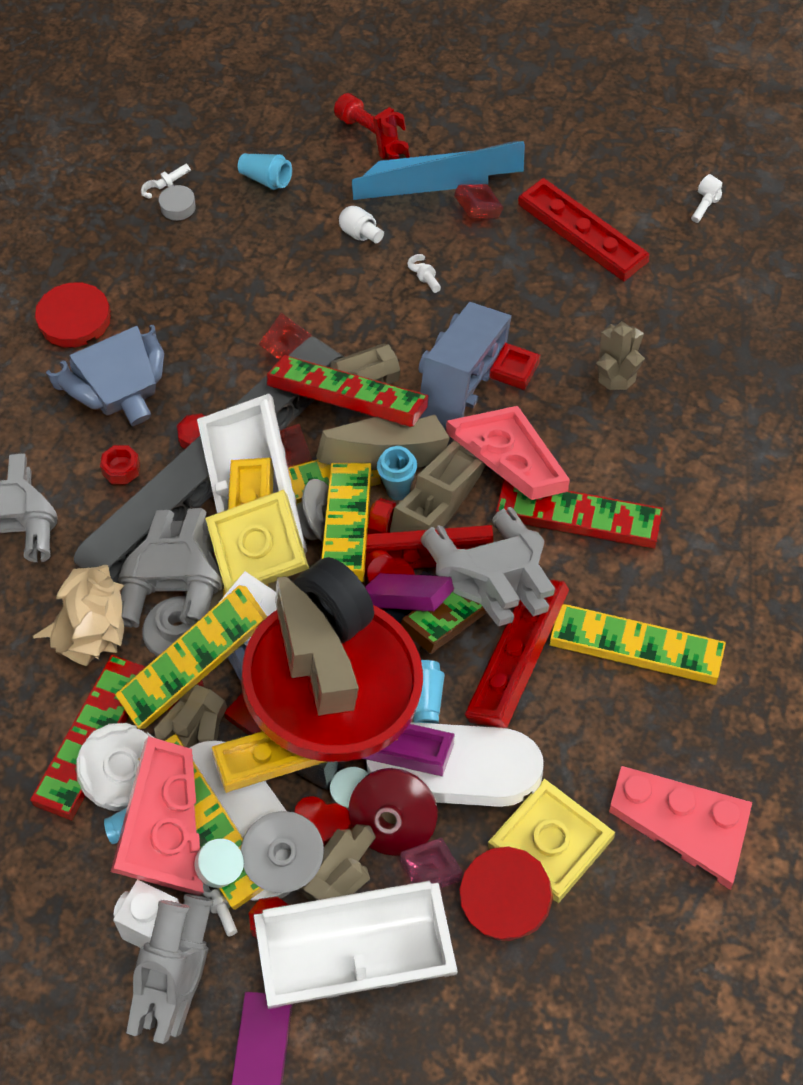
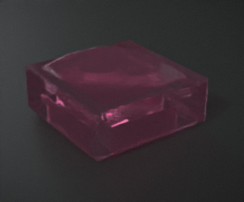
M442 837L401 852L400 862L413 883L430 881L431 884L439 883V888L441 889L462 879L463 871L451 855Z

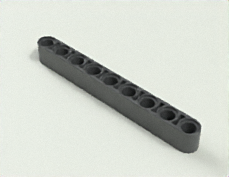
M316 337L308 338L289 355L290 357L330 368L331 361L344 357ZM266 375L233 406L270 394L274 400L275 413L281 432L315 399L270 387L267 385ZM201 436L192 442L82 542L74 556V563L79 568H94L108 565L111 579L113 582L119 583L118 578L124 561L146 540L156 510H170L174 513L173 521H184L188 509L201 507L213 495Z

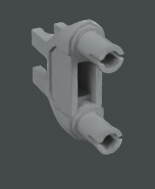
M26 454L9 455L7 480H0V533L26 531L25 559L38 562V551H40L41 562H44L50 558V531L57 524V513L45 497L31 485L32 471L30 467H27Z
M508 507L507 512L504 508L497 512L492 519L493 526L498 529L505 540L465 550L456 548L443 526L438 525L436 528L439 535L434 527L429 528L422 535L421 543L428 549L437 563L436 575L451 577L454 586L453 593L480 603L497 626L513 622L514 614L509 608L518 606L520 600L533 616L548 612L549 604L544 598L553 596L555 588L538 564L545 540L538 532L526 528L514 508Z
M188 509L184 521H173L174 513L170 510H156L146 540L127 557L119 574V584L125 585L121 591L124 627L132 628L133 626L137 628L139 626L146 595L155 593V591H187L183 610L179 617V620L186 625L193 626L209 612L213 594L222 589L223 581L217 560L213 554L214 548L205 519L207 512L204 509Z
M184 894L183 904L159 900V908L151 940L140 947L133 974V998L126 1034L138 1036L142 1034L143 1028L149 1030L154 1028L156 1020L158 1026L153 1041L164 1044L169 1040L170 1036L177 1037L181 1034L207 958L209 948L206 946L207 942L203 941L211 905L213 906L214 902L212 899L193 894Z

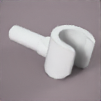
M711 174L704 177L698 187V192L704 197L691 217L692 221L696 223L701 220L708 206L712 202H718L722 197V182Z

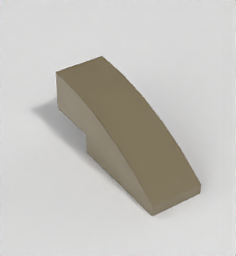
M436 415L418 419L413 427L373 417L322 431L316 457L320 463L330 465L331 463H371V470H377V461L382 453L389 447L401 446L408 449L415 456L417 468L428 466L447 447L450 437Z
M454 440L418 474L415 488L394 508L390 532L428 530L431 527L436 529L438 525L444 527L463 503L485 469L486 464Z
M286 576L277 577L275 604L291 678L310 676L318 715L355 710L359 688L351 662L339 637L324 614L298 586Z

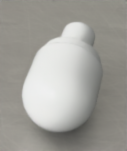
M348 206L340 213L339 225L341 229L354 239L361 241L370 239L374 243H379L382 240L384 231L376 227V220L370 213L358 206Z

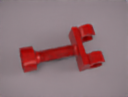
M345 93L338 98L334 106L335 116L346 124L357 122L376 134L379 156L381 158L387 157V160L400 159L399 154H404L405 157L410 158L409 145L407 142L399 140L397 126L406 131L403 114L394 112V109L388 107L376 116H372L364 110L362 100L353 94Z

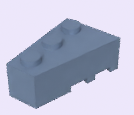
M469 302L460 314H454L447 331L439 333L434 347L431 351L426 350L419 363V373L423 374L420 393L429 395L428 407L420 418L436 415L446 431L448 420L464 417L466 406L474 408L478 401V396L474 395L473 392L481 380L488 382L490 369L505 342L507 343L512 315Z

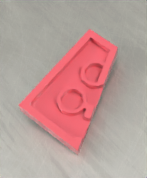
M518 406L447 421L446 432L451 438L529 499L534 500L568 492L569 477Z
M149 736L145 740L110 872L200 896L204 893L203 882L198 878L194 866L195 857L200 850L199 833H196L194 808L196 792L191 748Z
M621 766L609 812L653 841L660 840L682 855L681 859L694 867L699 865L718 878L717 882L730 890L732 889L753 802Z

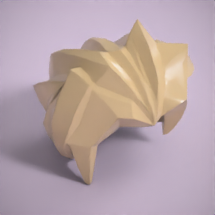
M108 565L73 569L56 596V599H62L63 607L54 622L32 635L33 639L50 637V647L56 649L58 655H64L84 666H87L93 658L99 659L102 651L117 653V645L121 646L124 634L120 590L125 585L113 582Z

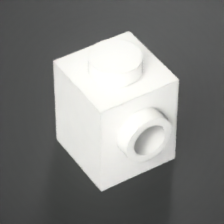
M137 879L131 891H125L118 899L114 908L113 921L121 938L138 947H142L145 943L150 942L159 908V900L179 903L178 899Z

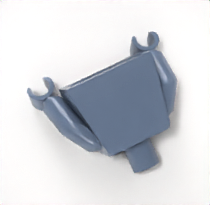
M149 325V332L146 334H141L138 326H134L71 354L70 368L73 372L70 371L68 364L63 360L59 362L62 368L60 372L51 373L50 370H47L46 373L55 389L64 390L71 397L91 409H101L105 415H111L123 409L131 426H135L145 422L152 416L144 399L155 394L156 383L162 378L165 353L156 337L154 325Z

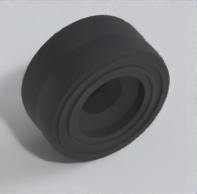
M326 557L320 559L309 569L301 573L294 581V584L324 614L341 643L347 642L359 631L368 626L374 618L373 603L366 588L346 565L334 558Z

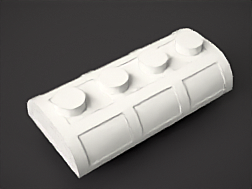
M266 394L197 419L217 513L228 510L231 460L271 458L274 467L273 493L283 489L287 493L304 553L306 554L307 546L300 524L295 493L291 484L273 397L270 394Z
M430 881L407 884L265 909L262 914L254 915L268 1009L322 998L339 997V995L377 988L394 987L399 984L443 976L449 977L457 975L458 972L439 883L431 884Z

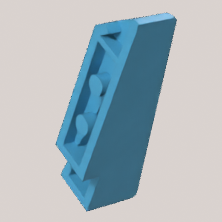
M513 141L467 152L378 161L362 177L352 179L353 200L487 186L488 175L524 172V141Z

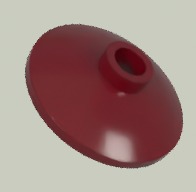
M384 768L368 774L357 784L349 801V817L353 828L356 824L371 826L376 836L369 846L371 849L386 855L401 856L419 850L429 841L437 825L438 808L433 793L419 777L402 769ZM382 813H392L396 817L397 823L391 824L383 818Z

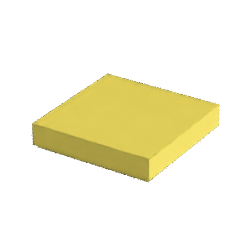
M284 489L205 518L226 593L245 571L266 585L277 581V577H288L309 569L289 498Z
M544 779L539 788L529 795L488 841V848L510 846L525 850L541 862L549 876L553 900L559 904L615 837V832Z

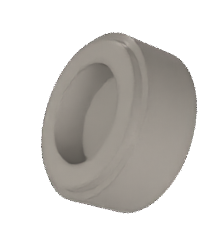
M181 185L171 186L163 190L159 196L161 213L168 219H186L196 209L194 193L188 187Z

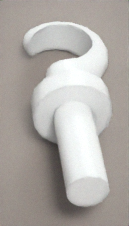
M186 163L169 174L165 171L160 173L162 178L158 181L149 180L145 182L141 187L142 196L149 199L152 198V194L146 192L152 187L160 190L165 186H174L172 182L190 172V167Z
M423 254L411 256L407 263L408 268L417 272L419 280L424 283L427 282L434 293L439 292L441 286L435 279L436 271L433 266L425 263L414 264L416 261L425 260Z
M203 883V895L207 898H212L214 901L213 906L211 905V913H218L227 936L235 935L238 931L228 909L231 907L219 888L210 891L209 886Z

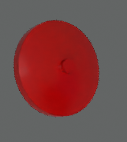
M373 605L374 618L370 624L350 640L342 643L351 662L359 688L355 710L318 715L310 676L291 678L277 610L274 611L254 631L243 657L242 692L253 720L276 744L294 754L313 760L326 762L351 761L370 756L386 748L398 739L411 723L420 701L423 686V669L420 655L415 643L403 626L387 612Z

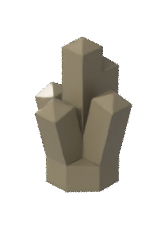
M623 321L616 326L610 324L602 331L599 359L596 363L600 384L609 390H627L636 382L637 371L645 360L638 352L644 335L643 332L634 326H628Z
M380 344L331 361V368L387 384L399 381L401 370L397 356L389 344Z
M195 685L179 699L175 706L154 728L156 739L165 741L176 734L187 748L205 741H217L220 721L227 709L225 700L211 689Z
M356 824L352 831L337 829L324 847L323 861L319 871L308 884L298 889V891L309 901H316L354 894L370 880L368 869L366 866L361 865L359 860L376 838L371 826Z

